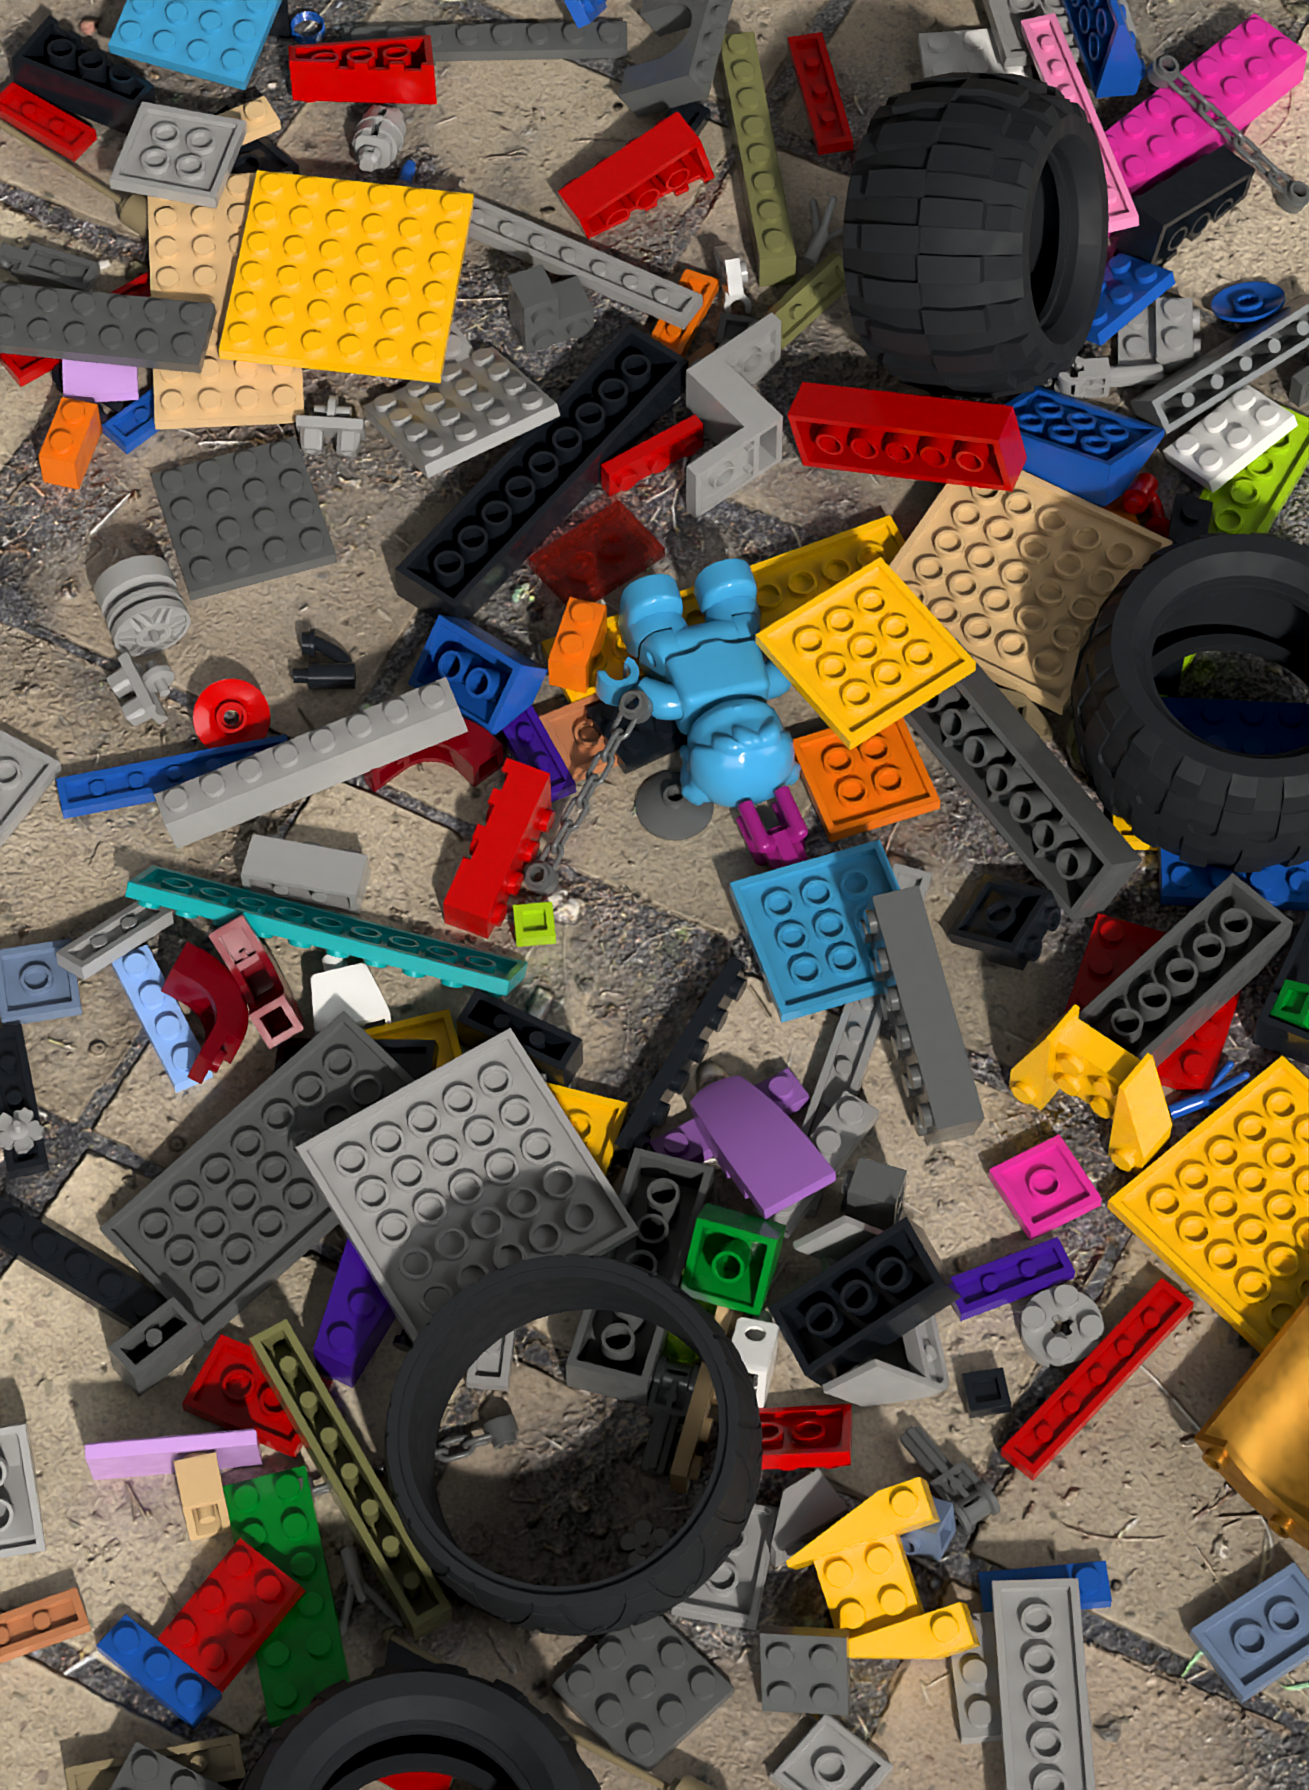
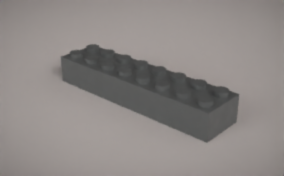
M955 638L957 642L964 648V646L958 641V639ZM976 662V671L905 715L904 718L1044 888L1052 891L1056 902L1071 920L1097 916L1098 913L1102 914L1141 863L1142 859Z

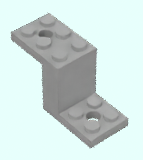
M772 312L761 320H755L750 323L745 331L733 339L723 341L715 351L705 358L695 360L686 370V415L691 417L696 414L704 424L703 432L717 444L705 454L695 456L686 466V510L695 519L782 460L783 416L752 387L753 384L780 367L782 321Z

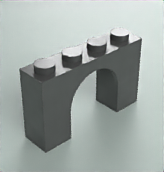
M733 0L643 1L640 15L658 36L689 28L684 39L666 55L625 68L619 97L637 117L709 97Z

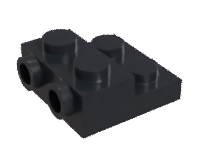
M984 874L947 934L953 944L985 952L989 962L1023 971L1029 961L1034 962L1040 957L1042 939L1047 931L1053 932L1058 928L1061 912L1051 890Z

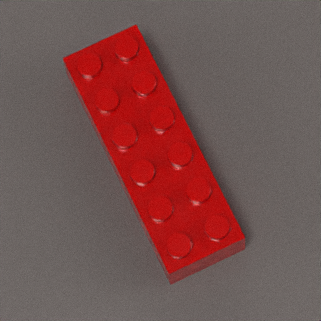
M802 382L787 414L803 466L1013 492L1027 460L1013 406Z

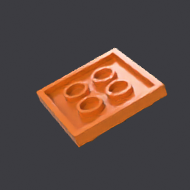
M903 717L851 750L846 747L831 728L793 739L795 761L801 765V778L829 842L940 809L939 796Z

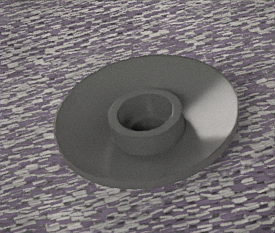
M666 772L656 775L642 786L637 795L636 813L640 823L649 833L661 839L678 841L691 838L702 832L708 826L713 816V802L697 806L691 804L682 796L681 772ZM672 797L681 798L676 802L669 800Z

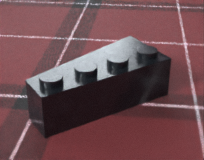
M50 15L12 57L14 83L54 106L127 135L141 102L155 104L153 84L122 63L116 65L107 59V53L98 47L95 49L90 48L82 42L80 35L72 30L66 32L59 27L58 21Z

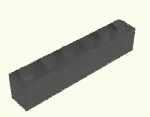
M1309 294L1299 295L1283 305L1273 315L1257 321L1130 400L1138 420L1165 429V434H1168L1309 346Z

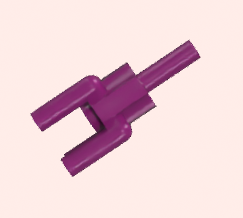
M788 786L781 787L774 792L777 801L771 805L780 826L766 832L752 800L745 801L738 806L741 816L735 819L754 862L758 866L768 864L771 870L809 860L804 850V838L808 834V829Z

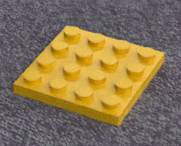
M881 557L755 635V643L849 750L976 671V661Z

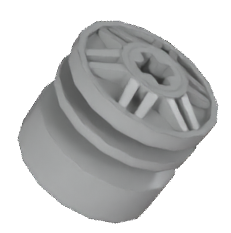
M140 555L121 560L107 568L95 583V598L103 617L106 618L107 628L112 636L115 648L122 654L127 651L131 656L151 655L174 645L187 633L191 624L188 610L184 606L181 594L178 593L177 583L169 564L161 557Z

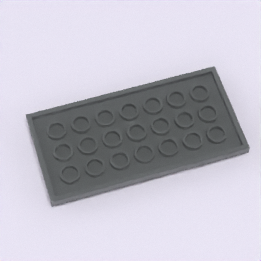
M343 1011L99 1229L167 1301L174 1297L200 1324L202 1338L207 1343L339 1224L298 1157L295 1147L415 1080Z

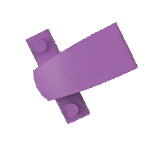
M789 1068L755 1086L740 1075L724 1078L708 1085L690 1101L693 1119L649 1142L650 1151L700 1164L715 1157L727 1179L730 1177L733 1179L745 1199L750 1197L764 1219L836 1181L834 1169L809 1138L788 1117L810 1105L809 1094Z

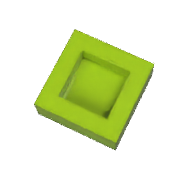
M552 901L513 905L516 947L556 944Z

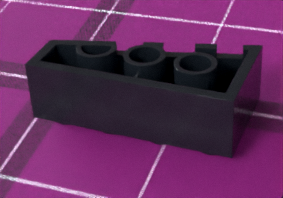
M1221 146L1211 153L1203 154L1198 161L1190 166L1181 167L1175 175L1165 181H1158L1152 189L1142 195H1135L1132 200L1139 215V226L1121 230L1113 256L1115 257L1121 252L1151 264H1155L1160 259L1167 263L1177 254L1176 248L1185 238L1192 242L1201 235L1209 220L1215 223L1246 197L1255 169L1225 146Z

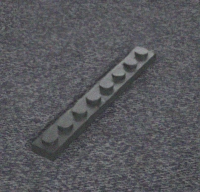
M627 21L591 22L579 29L575 22L344 27V41L431 35L433 62L628 58Z

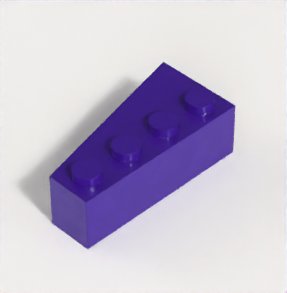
M349 1238L343 1251L313 1351L318 1372L353 1388L396 1319V1315Z

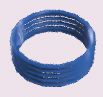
M307 11L295 15L291 20V36L299 44H315L324 38L325 23L321 15ZM305 20L316 21L322 26L321 30L313 36H301L294 31V27Z

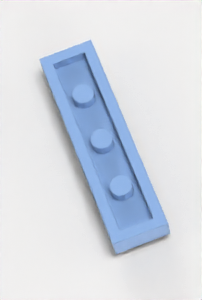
M146 944L128 952L111 963L112 969L175 1092L178 1093L198 1084L187 1076L201 1048L176 999L161 992L166 980L148 945ZM208 1071L203 1081L213 1077L212 1071Z

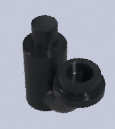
M315 629L302 631V654H310V657H315L316 651L334 662H309L308 668H293V683H308L309 689H355L356 664L350 656L339 646L316 636Z

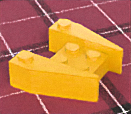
M1074 1004L1035 1040L1012 1067L1008 1089L1012 1091L1019 1101L1028 1105L1032 1104L1039 1110H1042L1057 1091L1061 1089L1066 1094L1077 1096L1088 1103L1092 1110L1100 1117L1112 1119L1113 1124L1107 1155L1111 1157V1160L1118 1168L1127 1172L1131 1171L1138 1176L1156 1160L1169 1144L1172 1121L1154 1058L1151 1054L1147 1053L1140 1060L1078 1019L1080 1007Z
M921 1477L877 1491L786 1561L788 1568L795 1570L815 1565L835 1629H849V1659L940 1660L981 1646L967 1604L958 1602L926 1614L924 1612L900 1538L902 1534L940 1522L927 1480Z

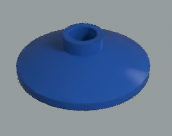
M1245 282L1227 287L1217 293L1212 299L1211 308L1213 314L1220 319L1251 325L1279 311L1285 303V294L1279 286L1272 283Z

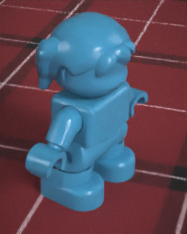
M724 559L709 565L698 574L694 585V595L699 609L704 615L705 623L690 626L687 625L682 616L683 602L674 578L665 574H653L635 580L622 592L618 626L627 652L635 658L639 657V665L628 656L624 662L623 678L625 679L623 680L612 679L605 670H597L595 688L599 699L605 704L619 706L620 698L625 692L638 689L651 699L653 703V717L661 720H675L679 731L688 735L687 744L682 745L679 750L682 759L680 784L682 796L691 804L698 806L703 803L713 802L723 807L738 808L741 803L752 800L753 804L757 805L774 798V792L777 789L793 785L798 780L801 771V765L795 761L793 738L791 733L784 730L781 719L773 707L767 704V700L780 697L788 692L792 684L769 658L764 662L762 651L755 643V635L760 632L761 612L756 601L757 586L750 565L741 559ZM639 669L647 676L642 680L639 679ZM639 699L632 700L633 704L638 706Z

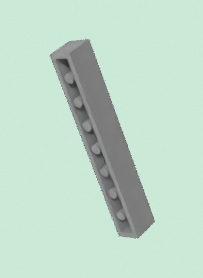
M444 677L154 794L163 822L175 846L179 849L367 773L371 769L384 766L466 733L468 729L447 677Z

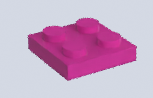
M1060 1134L989 1169V1179L1030 1241L1101 1206V1196Z

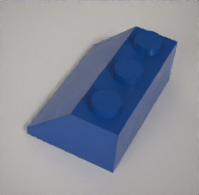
M439 614L408 684L414 688H419L447 677L462 717L477 723L495 736L533 704L548 669L470 621Z

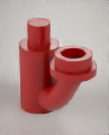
M1139 473L1123 495L1122 501L1125 510L1128 513L1137 514L1145 511L1147 508L1150 519L1147 521L1145 528L1166 538L1170 521L1165 517L1163 505L1157 494L1158 481L1150 473Z

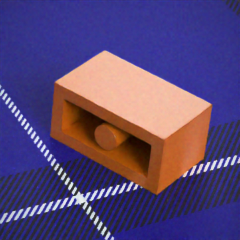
M66 397L61 398L38 455L43 482L77 490L80 489L102 433L98 404Z
M569 597L548 658L549 685L582 693L587 692L607 633V605Z

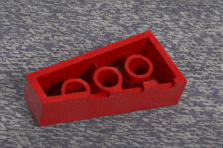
M431 35L288 46L292 97L295 101L308 103L330 101L437 105Z
M677 111L671 116L661 119L652 129L640 137L631 139L625 147L610 157L600 160L595 167L580 177L570 180L565 187L557 192L567 213L587 239H590L627 221L630 217V212L636 209L645 210L646 212L657 206L659 198L671 192L677 197L689 191L688 184L698 179L706 183L714 179L715 176L701 140Z
M506 758L501 770L504 773L505 779L502 789L493 788L488 799L489 808L486 814V825L477 824L473 833L469 854L472 857L471 859L463 857L443 902L446 924L486 939L489 938L495 926L500 927L508 909L506 903L511 894L514 896L518 894L524 878L522 872L527 863L532 864L535 861L540 847L538 841L543 832L548 833L551 830L556 812L552 810L550 773L510 758Z

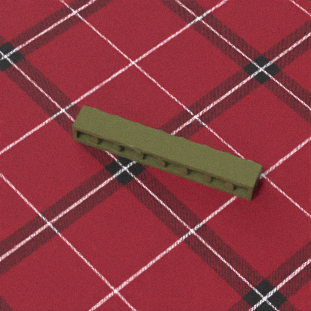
M754 31L724 34L718 57V65L759 287L793 284L796 278V252Z
M285 1319L249 1338L252 1356L414 1641L452 1621V1607L430 1568L410 1540L394 1505L288 1320Z

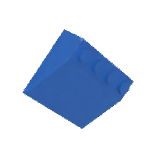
M1061 0L1095 98L1136 95L1140 81L1145 77L1146 69L1143 58H1139L1136 50L1135 34L1133 31H1129L1124 5L1120 4L1119 0Z
M1034 386V391L1022 393L1004 404L1014 407L1027 456L1022 470L1099 507H1105L1123 495L1165 434V429L1040 386Z

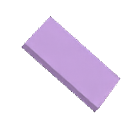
M254 1429L94 1442L85 1445V1460L93 1480L176 1473L174 1461L183 1459L184 1456L193 1452H205L207 1454L216 1452L219 1469L263 1465L262 1450L257 1431Z

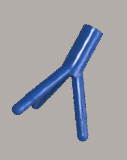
M1227 1061L1214 1075L1210 1090H1201L1199 1093L1167 1105L1172 1120L1202 1108L1217 1110L1224 1103L1210 1101V1099L1248 1079L1250 1076L1249 1072L1244 1071L1219 1084L1234 1067L1233 1061Z

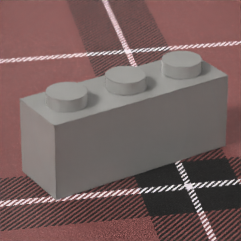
M252 834L241 871L244 889L313 907L359 915L370 877L368 855L361 854L353 849L338 850L327 848L310 841L304 843L289 841L273 834L266 836Z

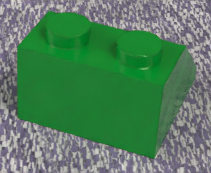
M706 1203L696 1219L680 1288L694 1299L759 1317L778 1263L787 1225Z

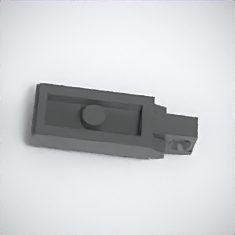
M33 242L30 246H23V248L2 243L0 246V268L10 271L11 275L19 277V279L41 286L91 291L100 274V264L98 262Z

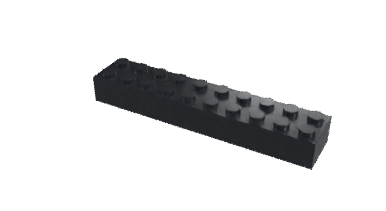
M629 324L555 401L560 416L527 431L395 568L397 595L435 620L440 614L469 621L601 481V464L631 449L686 390V370L689 368V360Z

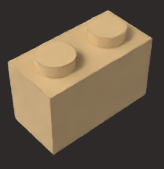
M193 1452L184 1456L183 1459L174 1461L190 1541L231 1533L232 1530L216 1452L209 1454Z

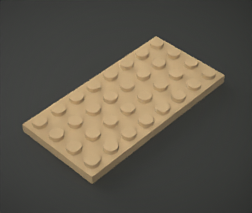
M292 171L278 172V173L293 174ZM256 173L230 174L216 209L147 196L151 297L213 303L217 312L201 373L153 369L155 430L296 423V415H305L302 368L220 359L219 347Z

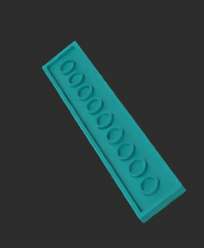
M151 865L129 880L125 897L136 899L137 904L145 908L158 909L161 906L174 909V913L180 917L193 919L201 916L213 919L212 923L216 926L243 912L258 937L272 938L273 936L286 938L290 945L300 948H310L311 945L326 949V953L334 957L348 958L351 955L363 958L364 963L372 967L386 968L387 965L401 968L402 973L410 977L424 978L428 975L439 978L440 983L454 988H462L464 985L478 988L479 991L494 998H500L502 995L507 996L525 978L528 965L526 961Z

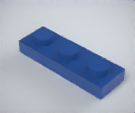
M1106 1561L978 1572L977 1580L982 1613L993 1612L991 1583L998 1580L1078 1578L1081 1610L1111 1607L1112 1598Z
M126 1614L96 1645L100 1654L193 1730L223 1699L221 1691Z

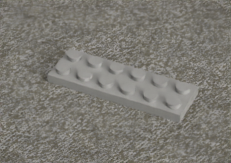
M1078 1578L992 1581L991 1596L1005 1790H1095Z

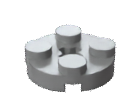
M1062 1284L1057 1288H1050L1036 1294L1029 1300L1021 1314V1343L1027 1354L1034 1361L1046 1367H1049V1364L1063 1366V1369L1077 1368L1100 1344L1104 1332L1102 1314L1092 1299L1078 1292L1074 1286L1069 1284ZM1062 1321L1069 1323V1332L1071 1334L1067 1336L1062 1332L1054 1334L1052 1332L1055 1326L1054 1322Z

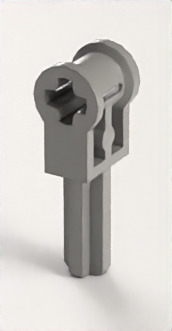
M1076 356L1072 364L1071 374L1068 373V370L1059 373L1058 379L1054 383V392L1081 401L1089 398L1109 397V389L1111 387L1158 384L1164 379L1163 366L1160 363L1110 366L1108 357L1083 359ZM1072 385L1075 387L1074 394H1071Z

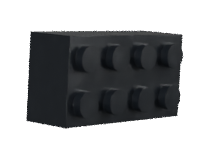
M906 1216L770 1305L768 1309L779 1326L804 1375L822 1386L843 1375L848 1369L863 1362L961 1298V1295L924 1230Z

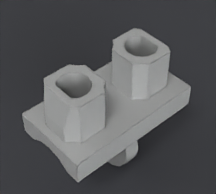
M329 395L328 405H314V416L296 415V428L300 436L302 452L304 454L320 455L323 453L324 438H337V455L357 457L361 440H366L367 435L364 419L351 418L352 407L339 406L338 395Z
M127 651L118 656L117 658L122 667L118 668L106 679L113 692L120 699L132 691L135 692L136 696L121 705L126 719L134 727L151 718L159 725L168 720L169 717L156 692L159 693L160 697L170 694L168 686L171 685L175 677L171 667L167 665L157 666L155 661H149L145 665L147 672H145L140 663H134Z

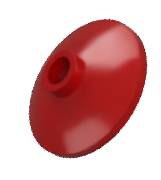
M223 679L209 685L199 695L193 709L195 732L208 749L263 739L266 737L270 727L271 715L266 698L254 685L240 679ZM229 710H234L239 715V720L235 725H228L224 721V714Z

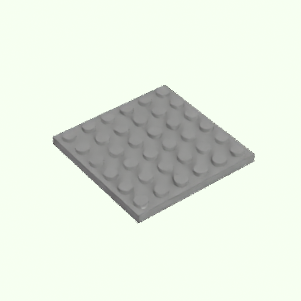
M511 1028L295 1147L298 1157L412 1343L424 1326L430 1322V1319L445 1303L462 1289L472 1283L476 1284L479 1278L523 1260L543 1256L562 1255V1257H566L567 1254L602 1256L637 1236L639 1232L638 1227Z

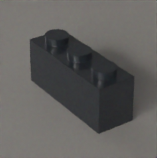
M477 989L456 1020L459 1044L468 1049H473L511 1028L538 1072L546 1074L547 1083L568 1088L583 1064V1041L581 1038Z

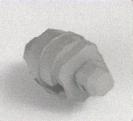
M397 104L373 105L357 124L352 145L355 152V160L362 171L372 172L377 168H387L402 149L406 126L403 121L404 114L400 111Z

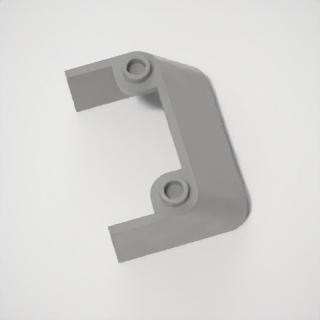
M844 1215L794 1241L793 1244L795 1250L820 1259L822 1272L882 1233L883 1230ZM935 1315L861 1362V1365L848 1369L845 1374L822 1386L824 1393L862 1407L932 1397L946 1390L949 1385V1377Z

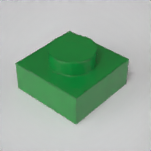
M1285 979L1270 1016L1288 1025L1309 1029V985Z

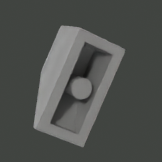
M820 1469L809 1475L801 1473L787 1483L786 1489L783 1490L771 1544V1563L775 1568L785 1563L789 1558L847 1515V1507Z

